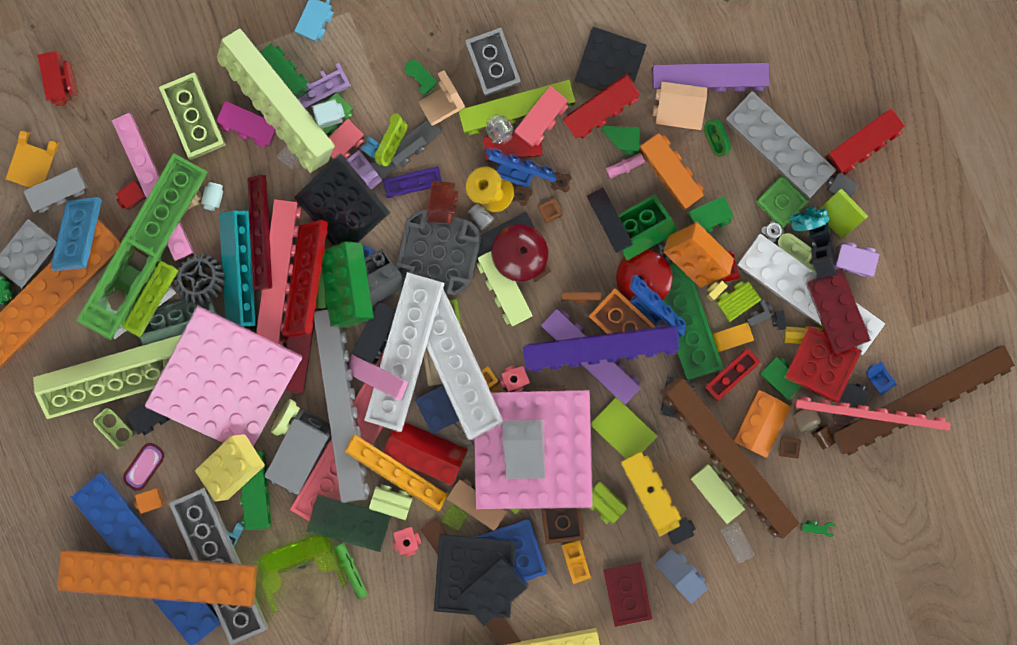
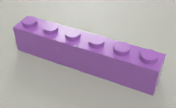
M769 63L653 65L652 67L653 90L660 89L661 82L706 87L707 89H715V92H726V89H734V92H745V88H753L754 92L764 91V88L769 87Z
M556 309L541 325L555 340L586 337L582 333L584 329L578 323L573 325L568 320L570 316L563 309L561 311ZM606 359L599 360V364L588 365V362L580 363L624 405L641 389L638 386L640 382L633 375L629 377L625 374L624 371L626 369L619 362L615 364L614 362H607Z

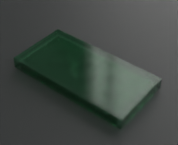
M317 494L306 532L380 552L391 516L351 503H341L340 500Z

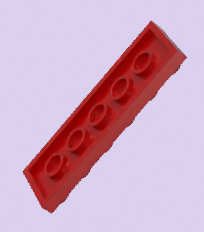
M319 220L299 226L282 336L289 338L311 334L313 316L316 309V296L319 290V277L322 271V257L325 251L324 244L327 236L328 222Z

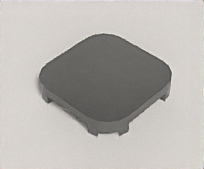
M420 210L413 213L407 218L405 223L404 236L398 261L396 262V268L400 272L403 282H405L407 273L444 283L443 289L446 294L457 295L464 292L471 284L480 249L481 234L479 228L469 220L437 212Z

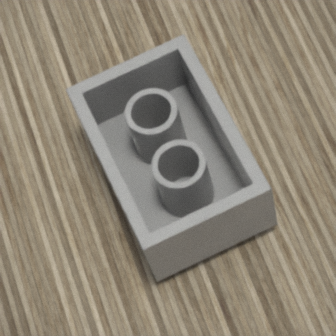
M502 28L465 40L485 97L521 84Z
M28 219L0 253V271L18 286L25 288L54 255L57 240L34 221Z

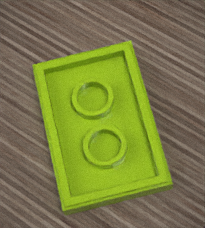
M617 397L591 422V426L625 459L639 452L643 453L658 437Z

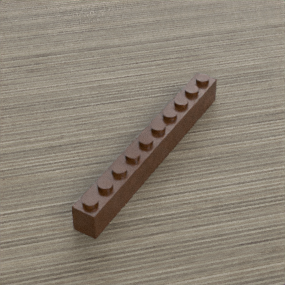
M1000 345L881 407V409H887L888 414H896V411L907 412L908 417H915V414L926 415L925 412L931 409L936 411L942 408V403L948 400L951 403L961 398L959 394L965 391L967 394L978 389L977 385L982 382L986 385L995 380L994 376L998 374L1003 376L1011 372L1010 368L1015 365L1005 345ZM860 418L831 434L841 453H847L849 456L859 451L858 447L864 444L867 447L876 442L875 438L879 436L884 438L893 433L892 429L896 427L901 429L908 424Z
M676 377L660 392L663 396V402L668 407L674 409L675 417L686 424L688 433L699 440L698 445L701 449L707 450L711 455L709 457L716 466H720L722 475L727 480L730 479L732 481L734 490L745 497L744 502L746 505L757 512L756 517L762 523L765 522L769 527L767 529L773 537L784 539L800 524L684 378Z

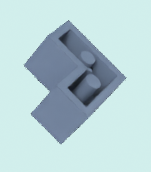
M670 549L655 565L692 604L708 589L703 583L706 579L697 572L691 563L686 565L687 559L680 552L676 554Z

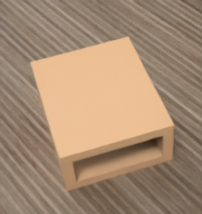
M661 82V88L656 90L655 100H658V105H654L653 108L656 124L701 130L707 100V88Z

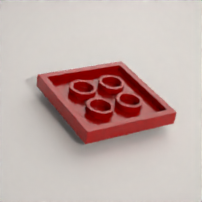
M809 326L785 378L838 403L862 350L854 347L834 355L826 333Z

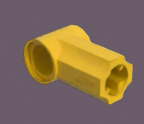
M786 327L784 343L801 344L809 327ZM813 327L823 332V327Z

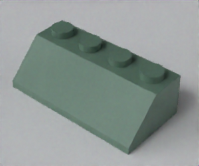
M210 297L211 302L205 299L204 305H201L199 301L197 305H194L192 301L187 303L184 298L157 307L140 337L143 346L182 335L197 306L217 315L212 297Z

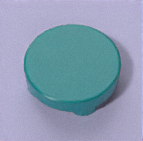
M815 206L806 208L802 214L797 213L790 216L791 226L795 231L815 229L830 220L827 209L817 210Z

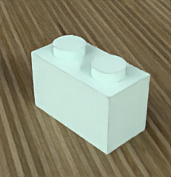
M336 100L313 106L318 125L321 129L343 122L342 117H345L341 103L337 104Z

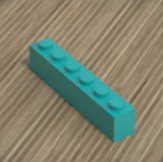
M249 212L219 213L222 271L225 274L223 278L225 282L223 285L225 318L241 327L256 326Z

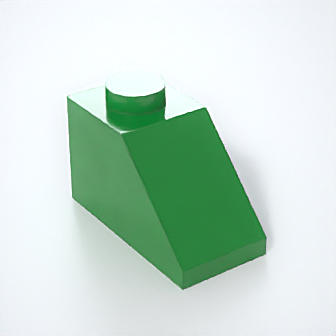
M601 126V132L618 151L623 152V155H634L635 152H639L640 128Z

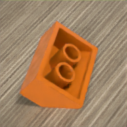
M756 390L733 441L767 458L792 406L763 391Z

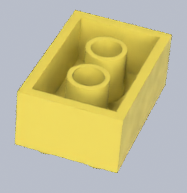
M235 435L225 441L195 472L214 502L231 498L265 465L246 435Z

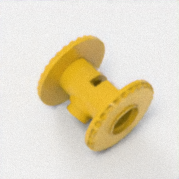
M486 166L475 169L467 178L466 192L468 197L475 203L481 204L487 211L500 212L511 204L514 197V187L510 181L501 179L495 169Z

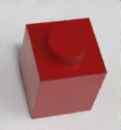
M135 180L116 193L118 197L116 201L122 209L131 210L146 199L144 191Z

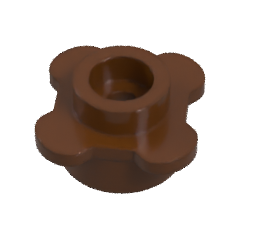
M555 172L554 174L557 179L551 184L552 190L556 191L558 189L568 192L571 175Z
M517 184L512 201L519 202L521 206L527 205L529 196H532V190Z

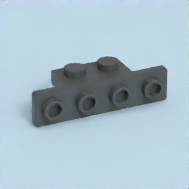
M427 119L402 139L388 166L378 165L376 161H373L371 166L380 178L383 179L397 167H403L409 163L411 156L422 153L426 149L425 145L440 135L441 130L436 124L432 126Z

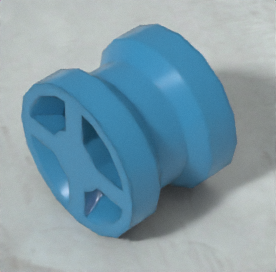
M368 136L367 142L361 145L359 149L375 160L374 155L380 144Z

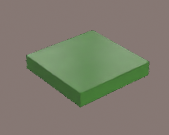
M781 175L755 203L783 229L791 221L790 216L799 213L809 201Z

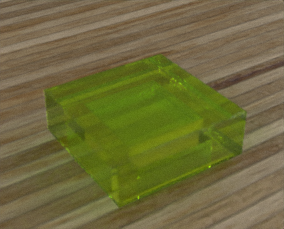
M451 505L442 522L458 531L468 514Z

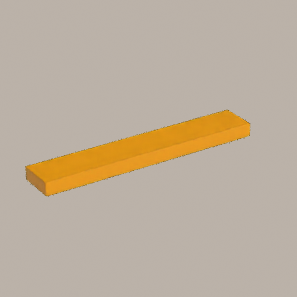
M352 435L344 450L346 454L436 511L441 510L448 496L447 493L363 439Z

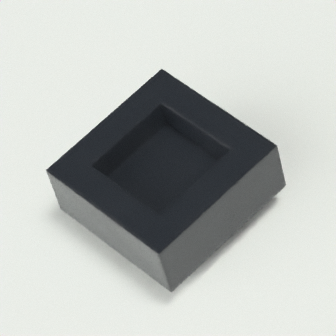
M784 310L774 311L772 316L773 327H776L777 330L786 329Z

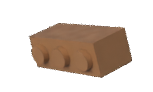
M466 478L463 481L459 479L446 499L494 531L507 513V510L476 509V489L473 488L474 484Z

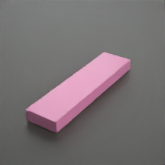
M351 355L348 369H351L353 377L395 399H402L408 384L407 381L356 355Z

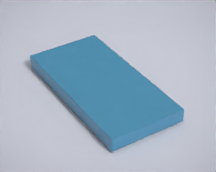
M99 197L69 200L66 202L51 264L53 271L87 267L102 203Z

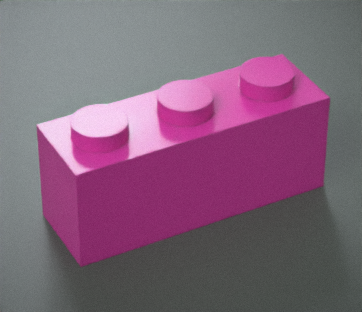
M227 101L224 102L216 120L220 124V129L230 132V130L238 132L236 136L245 140L248 137L254 139V144L263 148L265 145L270 147L276 135V130L265 121V118Z

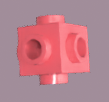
M514 365L505 368V373L501 374L503 378L499 379L503 390L507 388L508 392H520L524 390V385L530 383L523 365L517 368ZM511 376L517 377L516 383L510 381Z
M412 526L393 533L395 540L392 542L395 552L399 551L400 555L405 554V557L417 554L416 550L419 549L421 540L419 534L414 533ZM404 540H409L410 545H405Z

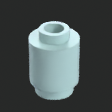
M208 182L204 188L201 200L204 209L215 211V208H220L224 192L222 190L223 185Z

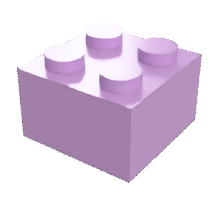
M850 242L837 246L835 253L836 270L842 269L844 272L866 278L874 277L880 255L875 253V249L869 247L859 249L856 248L857 244Z

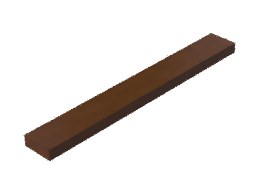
M436 518L423 527L421 531L438 555L439 535L448 534ZM494 617L486 624L499 645L521 642L505 618Z

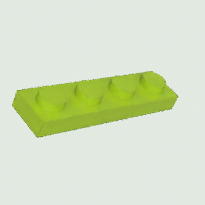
M162 261L159 262L123 325V329L138 337L142 336L178 272L176 268Z

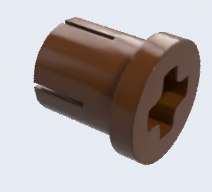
M828 424L820 426L819 429L811 433L822 449L829 448L835 444Z

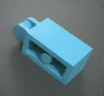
M309 0L297 24L295 33L317 43L318 39L322 40L326 32L324 26L326 22L330 23L334 14L332 6L329 5L331 0H326L325 3L320 0Z

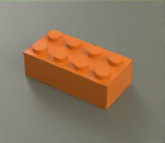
M658 133L641 145L639 151L681 210L685 211L704 196L703 192L705 190L699 182L695 183L691 178L693 176L691 170L687 166L683 167L680 162L682 158L678 152L670 149L669 145L671 143L665 135L661 136Z

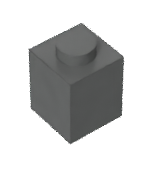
M838 173L835 177L832 175L827 182V186H829L827 192L835 195L842 189L851 198L859 184Z

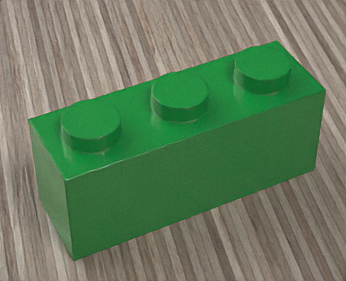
M270 43L260 51V54L297 100L310 90L306 85L309 83L302 73L298 75L294 71L297 67L291 60L286 61L283 58L285 53L279 46L274 47Z

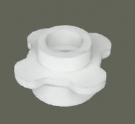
M773 220L770 221L768 226L762 227L761 230L773 243L776 241V238L784 234V229Z

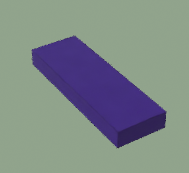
M439 167L382 179L387 198L443 186Z

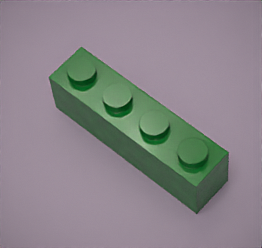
M256 451L265 466L241 487L240 505L244 510L242 525L245 526V530L272 527L268 478L264 477L267 472L265 451Z

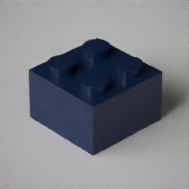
M445 386L415 399L431 434L460 421Z

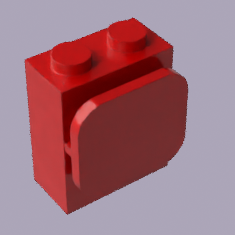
M57 51L38 54L46 100L55 104V106L66 105V101H71L70 95L73 97L78 95L71 63L67 60L64 61L63 56Z

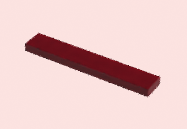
M257 175L247 178L253 291L272 289L267 180L266 175Z

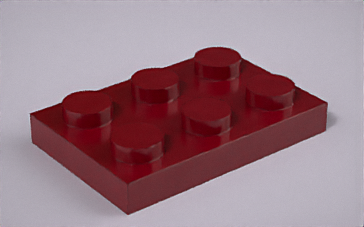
M641 562L603 569L614 626L651 620L652 614Z

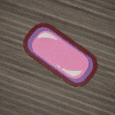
M153 443L145 444L123 475L124 483L133 490H142L163 462V450Z

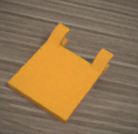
M21 130L6 180L31 188L46 181L59 143L49 141L47 150L27 144L31 133Z

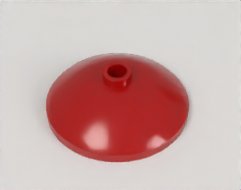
M645 250L629 260H626L624 257L620 262L616 273L617 287L629 302L631 297L636 295L630 289L632 277L635 275L638 277L642 276L646 285L653 292L657 293L661 300L666 298L672 287L673 276L669 263L662 255L652 250Z

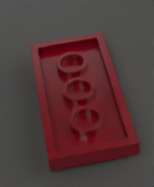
M842 269L836 271L837 275L817 278L805 283L834 355L871 341Z

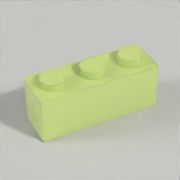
M707 464L690 479L724 522L728 524L745 510L743 507L745 503L739 495L734 496L731 490L733 488L726 480L722 481L719 478L721 473L714 465L710 466Z

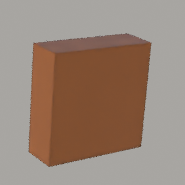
M555 198L537 206L546 224L563 215Z

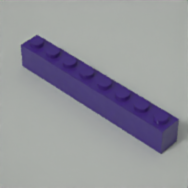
M677 325L525 344L523 346L526 370L531 369V372L542 371L543 367H550V370L560 369L562 368L561 365L569 364V367L581 366L580 363L588 362V365L599 364V360L606 359L607 362H616L621 357H626V360L637 359L638 355L655 357L660 352H665V355L676 354V350L680 349Z

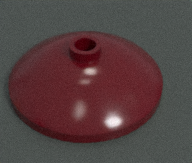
M515 224L506 227L496 236L492 244L491 256L495 268L501 275L512 281L525 282L537 277L544 270L548 261L549 252L544 237L540 232L528 225ZM520 248H524L526 253L521 254Z

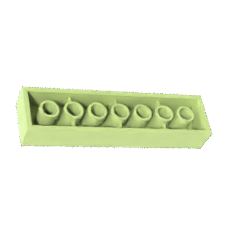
M238 29L223 38L217 55L219 64L222 67L225 66L232 80L237 81L241 86L244 95L250 97L254 107L264 115L265 121L272 125L276 130L277 136L286 142L289 151L299 158L301 166L312 173L327 163L335 145L243 31Z
M181 335L33 377L35 395L46 418L50 419L153 389Z

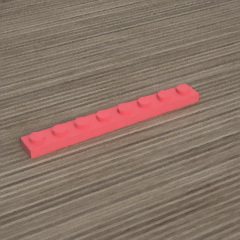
M801 396L800 400H795L794 403L796 408L950 431L951 423L945 422L946 418L934 417V420L926 419L927 415L915 414V417H908L907 412L896 411V414H888L887 409L877 408L875 412L869 411L868 406L858 405L857 409L850 408V404L841 402L838 403V406L831 405V401L819 399V403L811 402L812 398Z

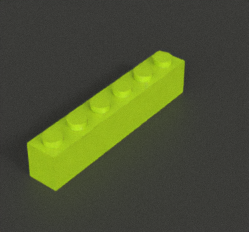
M570 80L461 109L458 112L464 134L468 133L469 136L479 134L481 129L487 128V131L499 128L498 125L503 123L506 126L516 124V120L525 118L550 86L568 100L566 104L569 106L568 109L572 108V105L575 104Z

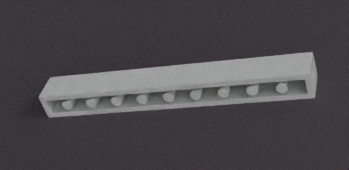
M328 310L314 312V321L341 503L367 500V495L370 494L369 485L365 483L364 478L367 475L366 466L344 452L352 435L361 437L360 427L356 425L358 411L353 405L355 391L350 385V381L353 379L351 369H348L347 365L350 357L344 343H347L346 333L342 331V327H330Z

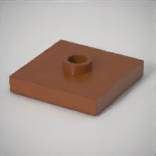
M563 292L561 294V301H575V304L584 305L587 304V301L601 300L600 292Z

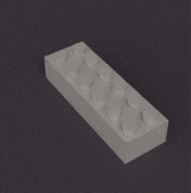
M753 91L724 121L777 172L783 175L807 200L836 171L831 164Z

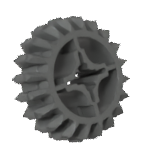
M194 254L193 259L187 256V262L180 261L182 267H176L179 273L175 276L177 280L173 281L174 286H177L175 291L180 293L179 297L181 299L185 298L187 303L192 301L194 305H197L199 301L201 305H204L205 299L211 302L210 297L214 296L217 298L216 291L222 292V288L219 285H224L225 282L222 278L225 277V274L221 272L223 270L222 266L218 265L219 262L213 260L212 256L206 257L205 254H201L198 257L197 254ZM205 267L212 270V277L206 275ZM186 281L192 284L193 292L186 289Z

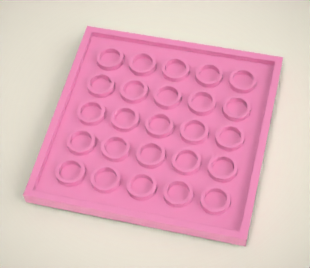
M197 306L150 393L145 407L222 443L231 436L246 435L254 447L299 365L302 355Z
M590 391L491 393L503 421L544 420L545 478L506 479L503 424L475 438L476 509L592 507Z

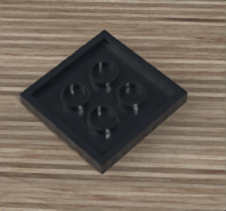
M592 27L574 82L601 91L626 73L635 82L647 44Z

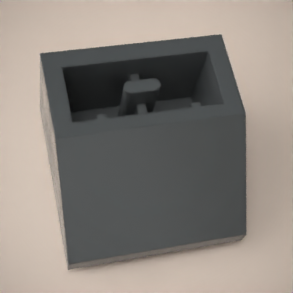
M383 249L365 258L372 306L403 289L402 276Z

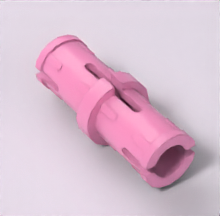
M640 152L630 158L621 159V162L607 167L606 171L610 179L625 172L629 173L630 170L645 164V160Z

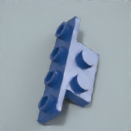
M486 148L485 150L489 160L498 162L495 170L499 173L501 179L527 188L534 175L553 182L557 179L553 170L548 166L541 167L533 161L520 160L516 155H506L495 148L493 150Z
M637 275L633 276L630 289L636 295L631 297L630 303L656 327L663 322L668 326L677 325L679 337L684 336L686 329L685 321L674 313L671 307L666 305L659 298L658 294L653 292Z

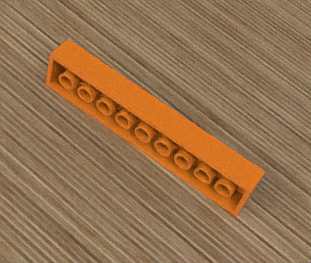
M100 219L97 220L86 268L53 271L51 269V262L0 312V370L111 262L122 242Z
M63 550L60 552L58 590L252 607L255 601L257 565Z

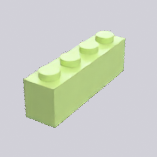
M491 251L478 257L479 262L476 265L481 274L485 272L488 278L485 280V283L489 290H494L496 294L494 300L498 308L502 306L505 312L502 316L506 324H511L513 327L533 317L516 282L505 278L495 268Z

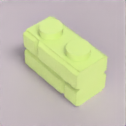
M381 484L380 487L376 486L369 509L406 520L413 497H410V494L403 490H399L398 493L391 491L392 487Z

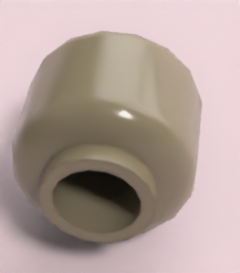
M796 408L797 412L794 413L793 420L800 432L809 434L819 429L821 419L817 411Z

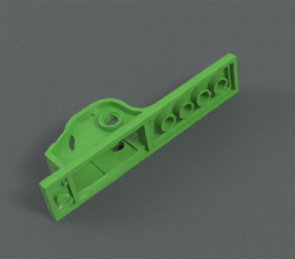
M173 153L76 320L77 322L112 340L119 326L125 324L156 267L162 261V253L208 174L207 171ZM136 248L149 255L142 271L128 265ZM116 290H122L126 299L122 306L120 305L118 310L114 311L108 303V297L110 294L115 293Z

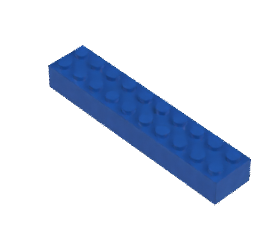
M104 472L98 474L70 497L115 554L172 558ZM152 598L189 645L197 644L221 624L216 611L210 603Z

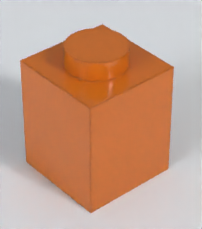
M159 488L135 495L136 499L133 500L136 511L139 510L140 514L165 506Z

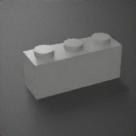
M77 166L23 192L32 211L38 210L39 213L50 209L49 205L52 203L59 205L66 202V197L72 194L74 198L84 194L83 189L87 188V185Z

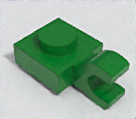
M807 520L806 523H801L800 530L834 537L833 533H828L827 528L829 526L836 527V524L827 522L823 526H819L817 521Z

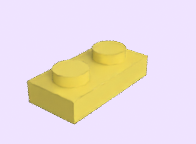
M723 281L719 283L714 282L707 289L709 293L706 297L713 301L728 286Z

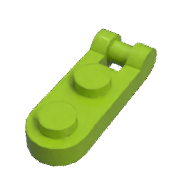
M397 113L391 115V123L375 152L374 157L378 165L388 166L391 163L408 129V124Z

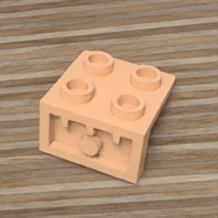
M444 70L438 73L441 79L438 84L441 89L418 102L432 126L465 108Z

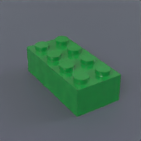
M344 242L326 249L322 257L321 266L330 327L348 328L372 319L373 311L362 243Z

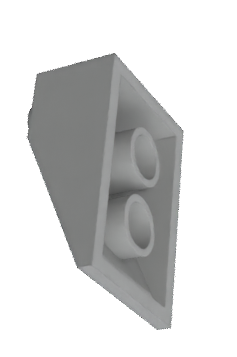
M544 420L503 421L506 479L545 478Z

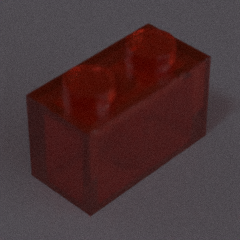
M432 181L428 222L451 224L452 216L456 217L457 205H453V202L458 200V191H455V183Z

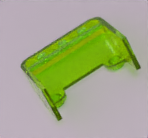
M319 533L259 557L258 569L261 582L272 613H276L279 610L273 595L282 585L279 574L307 563L316 561L317 567L323 572L335 570L341 587L343 588L347 585L336 552L333 549V544L327 534Z

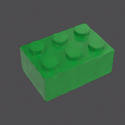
M655 194L618 214L633 243L632 246L621 251L626 260L635 257L677 232L671 217Z

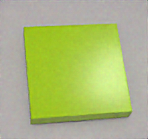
M842 189L818 209H827L830 218L828 221L829 226L841 239H844L868 217Z

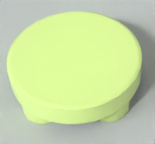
M289 399L284 404L272 425L271 433L276 436L287 433L290 428L288 423L291 417L295 418L300 409L296 406L295 401Z

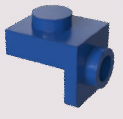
M882 361L872 364L866 371L869 381L881 396L897 385Z

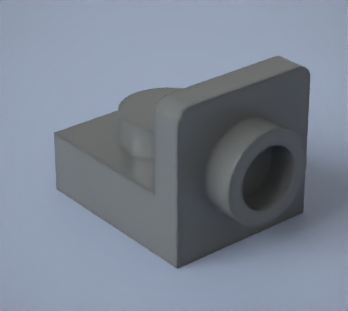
M764 299L759 301L763 313H760L758 310L749 314L750 318L746 322L749 323L750 327L772 317L770 313L773 311L769 302L765 303Z

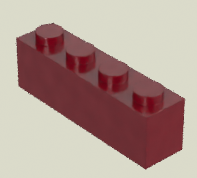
M314 317L311 334L289 338L284 337L283 347L302 355V359L284 391L304 393L315 325Z

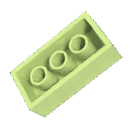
M195 72L159 87L190 160L226 146Z

